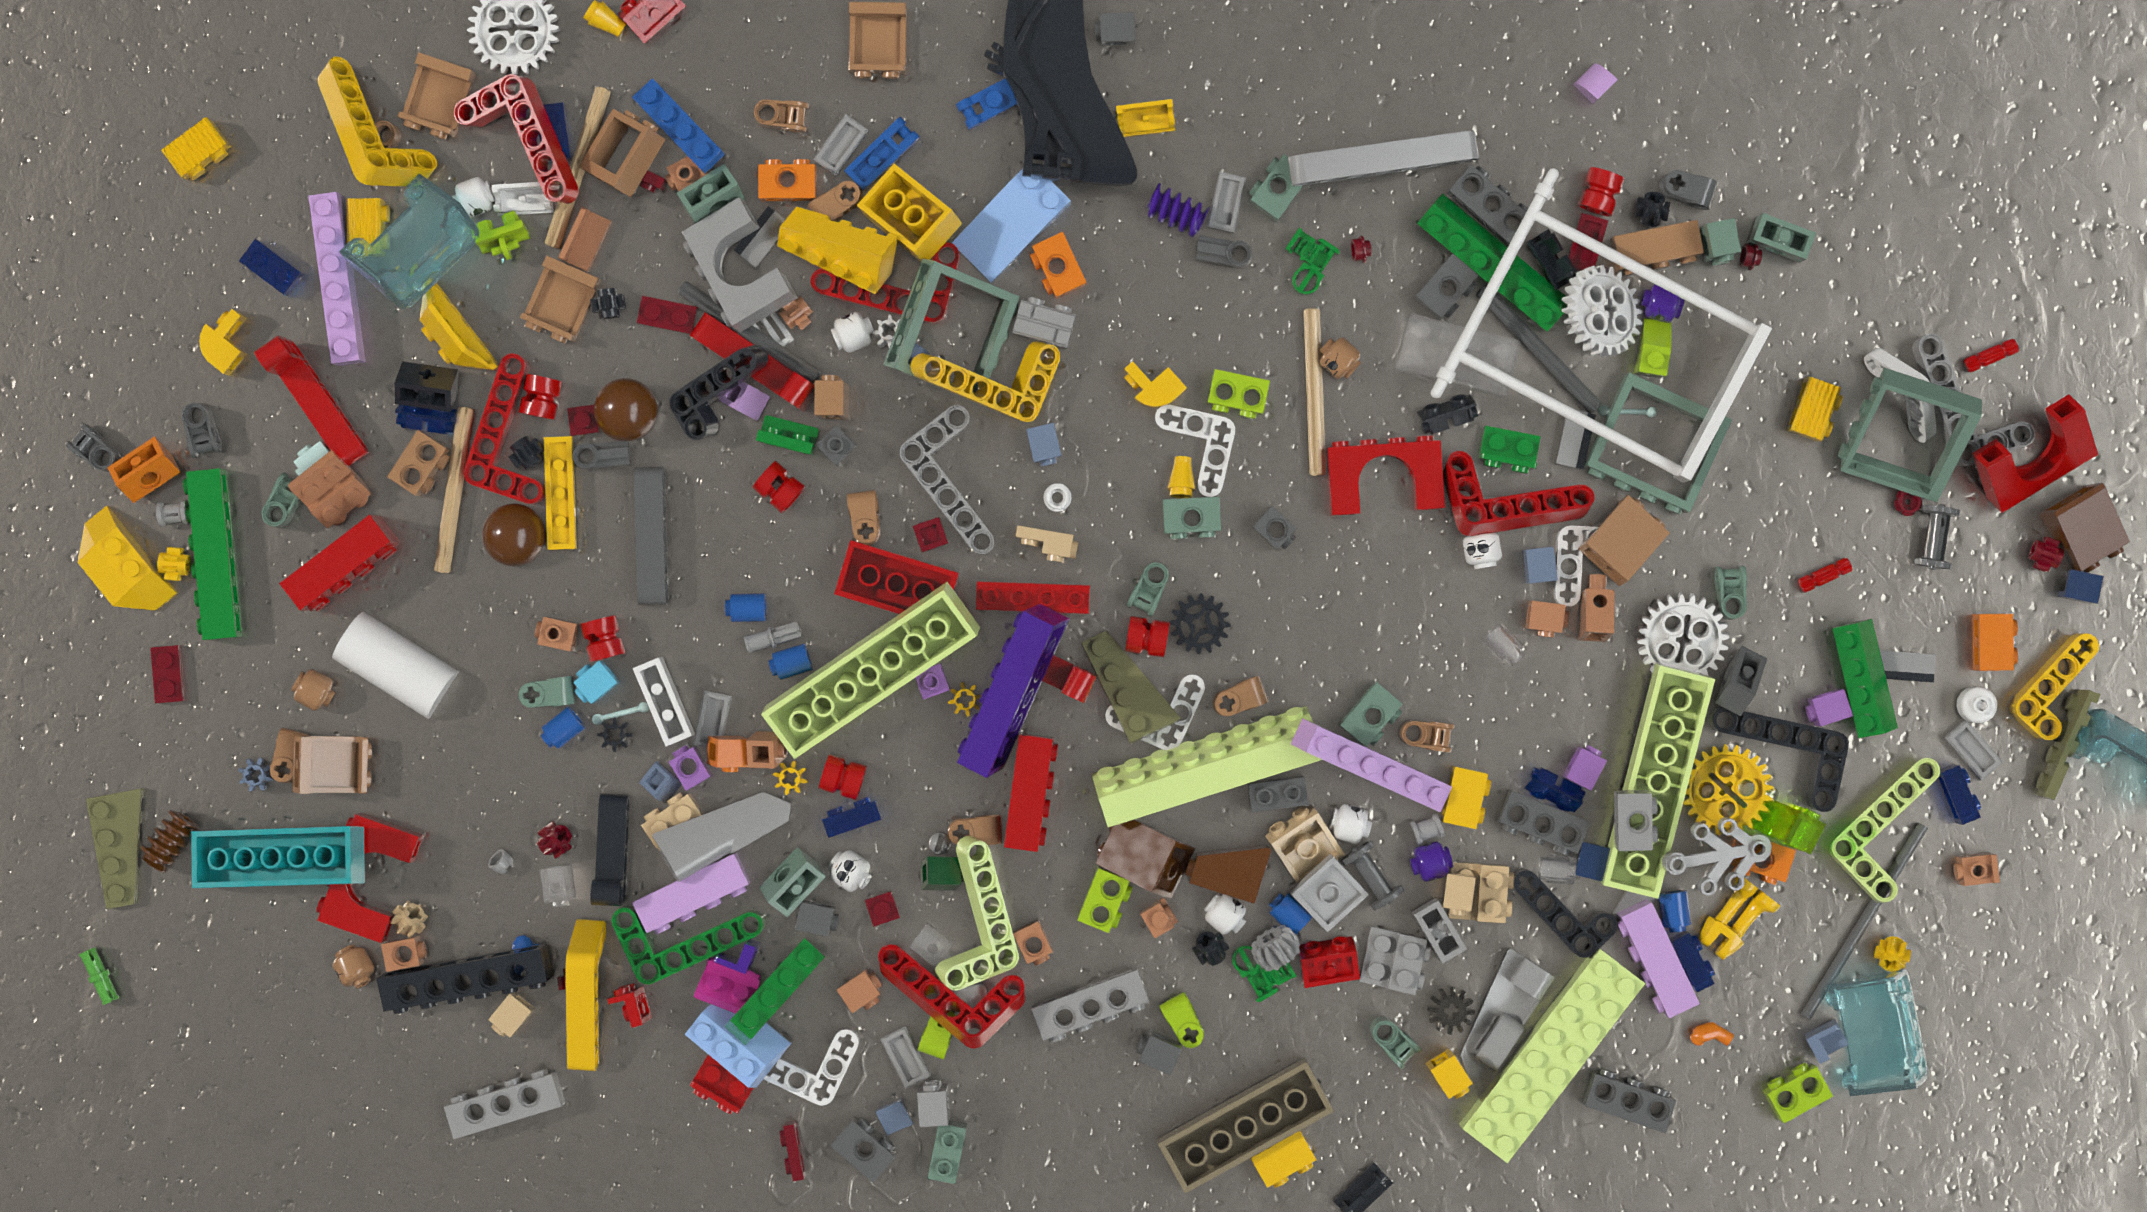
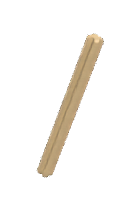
M603 87L595 88L570 163V169L578 189L585 173L578 166L598 134L611 94L608 89ZM575 201L570 204L557 203L545 239L547 246L560 248Z
M1308 308L1304 310L1303 314L1309 473L1312 476H1323L1326 474L1323 375L1322 366L1319 362L1322 353L1319 351L1321 349L1320 310Z
M459 407L457 410L434 570L440 573H449L451 570L464 482V468L467 461L474 410L468 407Z

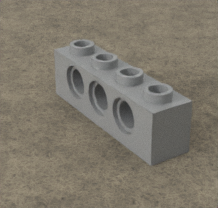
M1136 967L1035 1004L1031 1009L1043 1041L1049 1039L1050 1043L1065 1038V1033L1076 1029V1032L1079 1033L1092 1028L1091 1023L1101 1019L1103 1023L1113 1021L1119 1018L1118 1013L1129 1010V1013L1140 1011L1146 1008L1144 1003L1149 1002V998ZM1117 989L1122 990L1126 995L1125 1000L1120 1004L1113 1003L1109 998L1111 992ZM1089 999L1096 1000L1100 1006L1098 1011L1093 1014L1087 1013L1083 1009V1004ZM1068 1009L1072 1012L1073 1018L1069 1023H1061L1057 1019L1056 1015L1060 1010Z
M546 1068L531 1073L532 1078L521 1081L520 1077L504 1081V1087L494 1089L493 1085L478 1089V1094L467 1097L466 1093L451 1097V1103L444 1106L453 1140L562 1107L566 1102L556 1071L548 1073ZM525 1088H534L538 1094L537 1100H528L524 1094ZM500 1095L507 1096L510 1099L511 1106L509 1109H503L498 1105V1097ZM472 1104L482 1106L484 1110L482 1117H476L471 1113Z

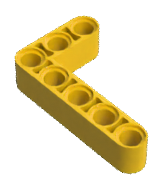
M332 57L319 74L317 81L356 179L365 185L422 186L437 167L435 156L429 151L422 149L384 148L352 66L342 57Z
M1039 341L1029 344L1011 388L944 359L924 353L916 355L911 361L910 367L913 375L923 381L1011 418L1030 422L1036 419L1060 361V351L1054 345ZM1045 350V357L1041 361L1040 355ZM930 362V363H931V369H930V371L926 374V373H925V367H926L927 363ZM952 372H954L955 378L953 382L950 384L949 376ZM1034 376L1035 383L1030 387V380ZM977 382L978 390L973 394V386ZM1001 392V400L999 403H996V397ZM1024 402V410L1020 413V405Z
M577 919L567 950L566 1032L568 1070L597 1071L598 965L606 938V921Z

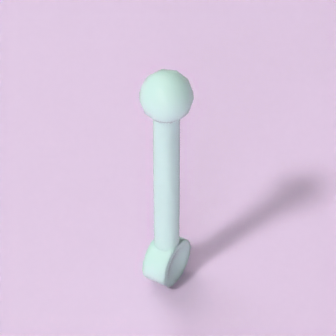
M1601 405L1598 408L1599 415L1606 417L1610 408L1606 405ZM1655 407L1647 409H1622L1620 414L1647 415L1652 418L1657 415V410Z
M641 702L639 706L606 715L595 714L592 717V722L595 725H600L605 720L613 719L614 717L639 711L646 713L649 711V706L647 702Z

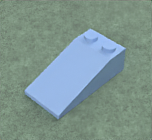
M1022 169L952 242L990 283L1071 205V200L1051 180L1042 179V176L1032 174L1031 177L1022 176Z

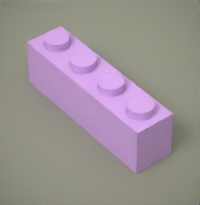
M737 852L706 866L680 882L675 881L635 900L632 904L646 933L654 930L655 934H659L671 928L669 922L677 918L684 922L696 916L694 910L702 906L709 910L721 904L720 898L727 894L734 898L746 892L745 886L750 884L751 881Z
M1645 899L1618 912L1617 915L1620 919L1617 922L1618 929L1622 937H1628L1632 945L1628 950L1635 963L1640 962L1644 970L1640 973V976L1647 988L1652 987L1656 996L1652 998V1001L1658 1013L1663 1012L1668 1018H1671L1699 1005L1700 1003L1653 903Z

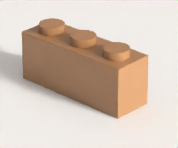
M1698 220L1618 235L1610 239L1612 249L1644 266L1652 265L1653 270L1669 267V262L1680 260V264L1696 262V256L1704 253ZM1615 263L1616 272L1624 271L1625 275L1635 274Z
M822 375L821 380H815L814 415L821 420H849V385L837 375Z

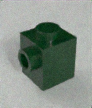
M926 857L921 862L922 890H956L961 885V882H964L958 857Z

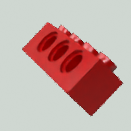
M977 581L976 610L1025 611L1028 608L1042 604L1058 613L1089 614L1090 585Z

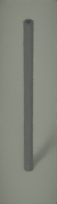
M1921 823L1917 824L1887 873L1895 882L1928 830ZM1882 882L1876 893L1880 897L1886 898L1891 889L1887 883ZM1871 899L1801 1015L1811 1020L1882 903Z

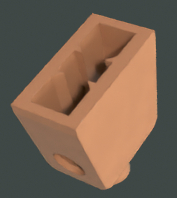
M1590 575L1589 588H1586L1581 594L1578 640L1606 642L1614 634L1615 592L1614 590L1606 589V575ZM1594 602L1599 603L1601 608L1595 606Z

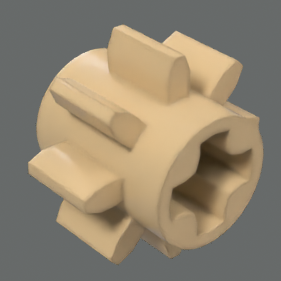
M407 901L403 907L398 905L394 909L393 914L395 916L390 923L394 924L397 934L407 935L411 938L415 932L420 934L426 927L423 922L428 918V915L424 914L421 905Z

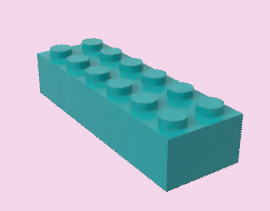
M341 826L191 831L192 888L365 883L364 827Z

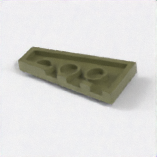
M1107 630L1081 642L1130 744L1181 721L1180 716Z

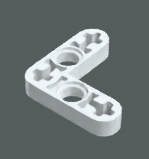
M1881 348L1874 349L1864 357L1867 369L1876 377H1880L1885 367L1929 382L1923 374ZM1905 396L1909 431L1917 441L1924 443L1933 437L1937 431L1934 405Z
M1174 405L1160 407L1155 414V421L1161 429L1207 440L1197 488L1205 497L1217 496L1222 490L1235 435L1234 423L1226 417ZM1166 410H1171L1172 416L1179 418L1180 412L1186 413L1182 423L1183 429L1176 428L1179 422L1170 421L1169 425H1164V420L1160 418V413L1165 414ZM1191 416H1198L1202 419L1203 427L1200 431L1193 432L1188 429L1187 420ZM1221 422L1227 423L1226 428L1230 429V434H1225L1222 442H1228L1227 449L1221 445L1210 444L1211 439L1218 440L1219 432L1214 431L1215 426H1220ZM1214 449H1218L1224 454V461L1218 466L1212 465L1208 460L1209 452ZM1205 466L1212 470H1222L1221 476L1215 473L1214 483L1218 484V488L1212 489L1211 493L1206 492V487L1202 486V481H1207L1210 472H1204Z
M1565 526L1557 533L1555 561L1558 580L1554 581V599L1557 604L1572 607L1580 600L1583 553L1578 548L1598 527ZM1568 530H1571L1572 534L1577 536V541L1572 542L1571 551L1577 550V556L1573 554L1561 555V549H1568L1567 541H1563V535H1567ZM1566 558H1570L1576 563V570L1570 575L1563 573L1561 570V563ZM1560 577L1565 579L1576 578V584H1569V590L1574 592V598H1569V603L1565 602L1564 597H1560V591H1565L1566 582L1560 583Z
M1193 674L1185 676L1181 680L1170 704L1173 709L1175 706L1182 704L1189 710V715L1185 720L1174 723L1184 726L1181 732L1177 728L1175 730L1174 737L1177 739V742L1165 746V740L1161 738L1163 733H1169L1172 726H1168L1141 740L1163 750L1173 749L1181 744L1205 690L1202 678ZM1193 679H1196L1200 690L1199 692H1193L1190 697L1191 700H1195L1194 705L1191 706L1184 700H1178L1179 694L1185 697L1188 691L1184 687L1185 682H1191ZM1110 705L1105 713L1106 721L1112 727L1123 731L1119 721L1117 723L1113 722V716L1110 715L1113 708Z
M850 1028L839 1030L817 1074L780 1057L776 1062V1068L784 1071L785 1066L790 1068L785 1075L784 1082L778 1080L781 1074L773 1072L772 1075L767 1074L764 1079L812 1103L821 1106L827 1105L833 1100L858 1048L859 1036L856 1031ZM847 1034H850L854 1045L847 1046L844 1055H849V1058L846 1060L841 1054L832 1053V1050L835 1048L839 1051L842 1045L839 1037H845ZM838 1059L842 1063L843 1068L839 1074L834 1075L828 1072L826 1065L829 1060ZM799 1072L805 1077V1083L802 1087L796 1088L790 1084L789 1077L792 1073ZM821 1074L828 1079L837 1080L836 1085L830 1082L827 1088V1092L830 1093L829 1097L824 1096L822 1099L817 1097L818 1092L815 1091V1088H821L825 1081L824 1078H820Z

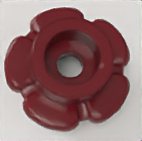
M1362 235L1357 239H1351V254L1354 262L1362 261V263H1366V257H1371L1372 254L1370 241L1365 240Z
M1744 244L1740 254V266L1753 270L1754 266H1759L1761 263L1762 250L1758 249L1757 244Z
M1899 491L1896 494L1894 507L1898 512L1901 511L1904 516H1912L1921 509L1922 500L1919 496ZM1907 499L1910 500V504H1909V505H1907V504L1905 503V501H1906Z

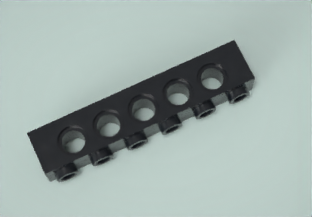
M545 943L386 972L376 980L383 1012L393 1010V1014H400L409 1011L410 1007L420 1005L421 1009H427L437 1006V1002L447 1000L448 1004H455L464 1001V997L473 995L475 999H482L491 996V992L502 991V994L517 992L519 990L518 987L528 985L529 989L541 988L546 986L545 982H548L553 977ZM514 965L523 966L526 975L519 976L514 970ZM488 969L494 970L498 974V981L489 979L487 975ZM461 974L467 975L470 978L471 986L462 984L460 981ZM434 979L440 980L443 983V991L435 989L433 986ZM406 984L415 987L417 991L416 996H412L406 991Z

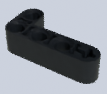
M752 345L737 350L671 395L669 400L670 408L690 439L700 440L717 432L719 422L709 404L767 365L768 354L762 346ZM752 357V360L749 362L750 364L744 365L743 362ZM727 368L732 372V379L727 375ZM706 382H708L711 387L710 393L706 390ZM685 396L689 399V407L684 402ZM699 420L704 425V431L699 428Z
M601 793L599 797L595 879L592 880L591 905L622 906L625 902L630 796L627 794Z
M1524 868L1514 872V891L1577 956L1582 958L1590 957L1616 933L1617 921L1611 914L1597 911L1581 924L1536 874ZM1521 876L1525 878L1530 876L1528 883L1536 889L1533 894L1524 886L1519 888L1521 884L1519 878ZM1543 895L1549 896L1551 900L1549 908L1539 910L1537 907L1539 897ZM1568 916L1570 919L1569 927L1563 931L1558 930L1556 926L1558 918ZM1603 917L1608 918L1610 922L1609 928L1604 932H1599L1596 928L1597 921ZM1580 937H1587L1589 940V946L1584 951L1576 949L1575 944Z

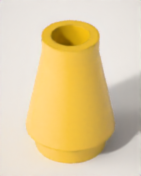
M594 0L583 19L588 21L587 25L611 33L616 37H619L626 26V23L603 1L600 3Z
M1175 457L1167 488L1170 490V497L1179 499L1192 498L1195 485L1191 457Z

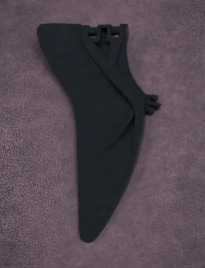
M1008 0L1003 47L993 42L991 47L998 54L986 50L984 56L995 63H988L987 69L1004 76L1020 111L1025 140L1022 176L1031 177L1032 174L1040 175L1042 179L1059 181V178H1065L1075 183L1081 182V184L1116 187L1133 185L1137 179V168L1134 159L1091 73L1085 38L1083 0ZM1033 159L1043 160V164L1033 163ZM1061 163L1072 164L1071 168L1061 167Z

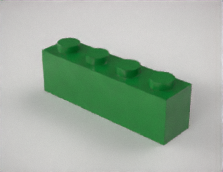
M1867 619L1832 628L1858 738L1885 734L1898 729L1873 620Z
M804 938L724 1027L746 1045L825 956Z

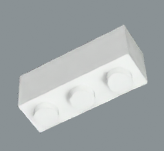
M658 657L633 668L665 746L695 735L663 657Z

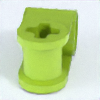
M1185 992L1159 1005L1168 1024L1173 1028L1183 1046L1195 1048L1201 1044L1204 1030ZM1190 1027L1192 1031L1197 1029L1198 1033L1196 1034L1195 1041H1192L1191 1038H1184L1187 1032L1186 1028Z
M950 1011L947 1014L951 1017L956 1016L953 1011ZM930 1016L917 1051L944 1060L952 1037L951 1033Z

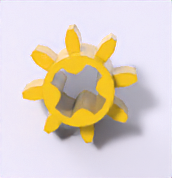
M167 547V553H159L157 571L164 574V580L181 581V575L188 576L191 558L190 555L183 554L184 548Z
M961 682V690H950L955 695V698L948 701V704H956L955 714L959 713L960 710H965L967 717H969L972 707L980 710L979 705L975 703L976 699H980L982 695H975L973 692L976 688L975 684L970 689H967L965 683ZM963 691H966L968 696H973V701L969 702V707H964L963 703H958V698L962 696Z
M796 760L791 763V767H787L784 762L780 763L783 769L781 773H773L775 777H779V783L775 785V788L780 786L786 788L785 795H788L790 789L793 788L797 793H800L801 788L799 784L808 783L807 779L802 778V773L806 771V767L800 770L796 768ZM787 770L790 773L795 772L798 777L794 779L795 785L784 781V778L787 777Z
M1891 936L1885 940H1880L1879 946L1875 948L1874 958L1879 959V966L1884 970L1896 972L1901 968L1905 969L1906 962H1910L1911 950L1906 949L1907 943L1901 938Z

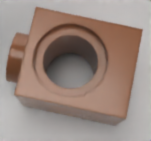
M1039 919L1013 931V935L1027 964L1034 962L1036 966L1050 959L1048 954L1053 952V948ZM1031 937H1037L1042 941V948L1035 952L1030 951L1026 946V941Z
M420 936L388 941L381 944L386 972L420 966L425 963L424 958H427L426 945L424 941H420ZM402 946H407L411 949L412 957L410 960L401 958L399 951Z

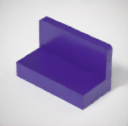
M749 939L744 945L740 958L721 952L715 957L714 962L746 974L751 969L761 942Z

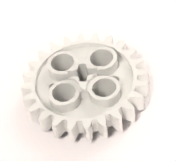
M480 0L483 4L481 8L477 6L472 7L477 13V17H468V20L475 24V27L467 29V32L475 35V37L469 40V43L471 45H479L473 52L477 56L484 54L481 59L484 65L492 61L490 64L491 70L495 71L501 66V73L503 75L507 74L509 68L512 74L518 75L519 68H522L527 75L529 74L530 65L539 70L538 60L541 59L546 63L548 62L547 57L544 55L546 52L555 53L550 43L559 42V39L553 36V33L560 31V28L552 25V23L559 18L555 14L549 15L554 7L552 4L543 6L546 0ZM526 9H532L534 11L532 20L528 22L521 21L522 12ZM497 10H505V19L499 23L493 22L494 13ZM513 24H516L520 29L539 28L536 32L517 30L514 36L508 31L489 32L490 28L512 29ZM526 37H533L535 40L533 48L523 50L521 46L522 41ZM498 38H505L507 41L506 47L500 51L494 50V42Z
M1604 265L1588 267L1577 272L1576 277L1570 278L1571 285L1565 287V291L1569 296L1562 298V301L1567 303L1568 307L1562 309V312L1569 316V318L1564 320V323L1571 324L1572 326L1568 333H1576L1577 335L1575 343L1584 342L1583 351L1591 349L1593 356L1600 354L1601 357L1609 355L1611 357L1628 350V346L1635 343L1633 337L1640 335V332L1635 327L1643 323L1637 319V315L1643 313V311L1636 308V304L1640 302V299L1633 298L1632 295L1636 292V289L1629 290L1630 280L1622 281L1621 271L1614 274L1613 267L1605 269Z
M1679 592L1677 600H1673L1672 596L1668 594V603L1665 604L1657 599L1659 608L1654 609L1649 606L1648 610L1651 616H1641L1646 626L1637 627L1638 632L1644 634V636L1636 638L1637 643L1644 645L1638 649L1640 655L1648 654L1642 660L1645 665L1653 663L1650 667L1652 673L1655 663L1702 673L1709 676L1707 672L1708 667L1717 670L1718 668L1714 662L1715 659L1724 661V657L1719 652L1729 648L1722 640L1730 638L1728 633L1721 632L1728 627L1726 622H1718L1723 617L1722 613H1713L1716 607L1713 603L1705 607L1706 599L1703 596L1698 602H1695L1694 593L1689 595L1688 600H1685L1682 592ZM1689 614L1690 619L1688 620L1685 629V633L1689 639H1684L1682 641L1681 658L1679 662H1676L1675 658L1680 649V643L1677 637H1682L1684 632L1685 616ZM1677 616L1679 617V622L1675 627L1668 628L1665 626V621L1668 617ZM1697 622L1707 623V627L1702 633H1694L1693 626ZM1670 643L1673 645V649L1669 654L1662 655L1658 652L1662 644ZM1691 649L1700 650V655L1695 660L1686 659L1687 652Z

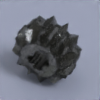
M1454 986L1449 987V995H1446L1443 988L1438 989L1441 998L1438 999L1434 995L1430 997L1436 1003V1006H1427L1428 1012L1436 1013L1428 1018L1430 1023L1439 1021L1436 1025L1438 1031L1443 1030L1446 1025L1448 1035H1452L1453 1026H1456L1459 1033L1463 1032L1464 1030L1460 1023L1464 1022L1469 1026L1472 1024V1021L1466 1015H1474L1475 1010L1466 1007L1473 1003V999L1466 998L1463 1000L1466 995V991L1463 989L1455 996L1456 990ZM1453 1003V1006L1456 1009L1458 1008V1011L1453 1012L1452 1017H1448L1449 1015L1444 1012V1009L1449 1008L1450 1004Z

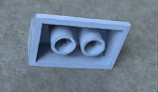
M712 1004L709 1005L699 1015L685 1035L748 1088H757L791 1045V1042L766 1022L757 1034L744 1045L724 1027L735 1013Z

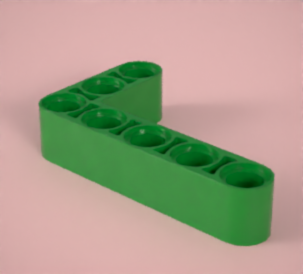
M623 906L614 912L611 920L636 978L642 984L647 985L653 984L756 937L763 931L766 923L762 913L750 910L657 952L649 933H646L634 907ZM621 912L631 914L633 918L631 926L626 927L620 923L619 915ZM747 917H755L758 920L759 928L756 931H749L745 927L744 922ZM723 928L731 930L733 933L732 942L725 943L721 941L719 931ZM633 938H640L644 942L645 946L642 952H636L631 948V940ZM696 940H703L707 944L706 954L695 952L693 945ZM670 952H677L681 955L682 963L679 966H673L669 963L668 954ZM650 963L656 968L655 977L649 978L643 974L642 968L644 964Z

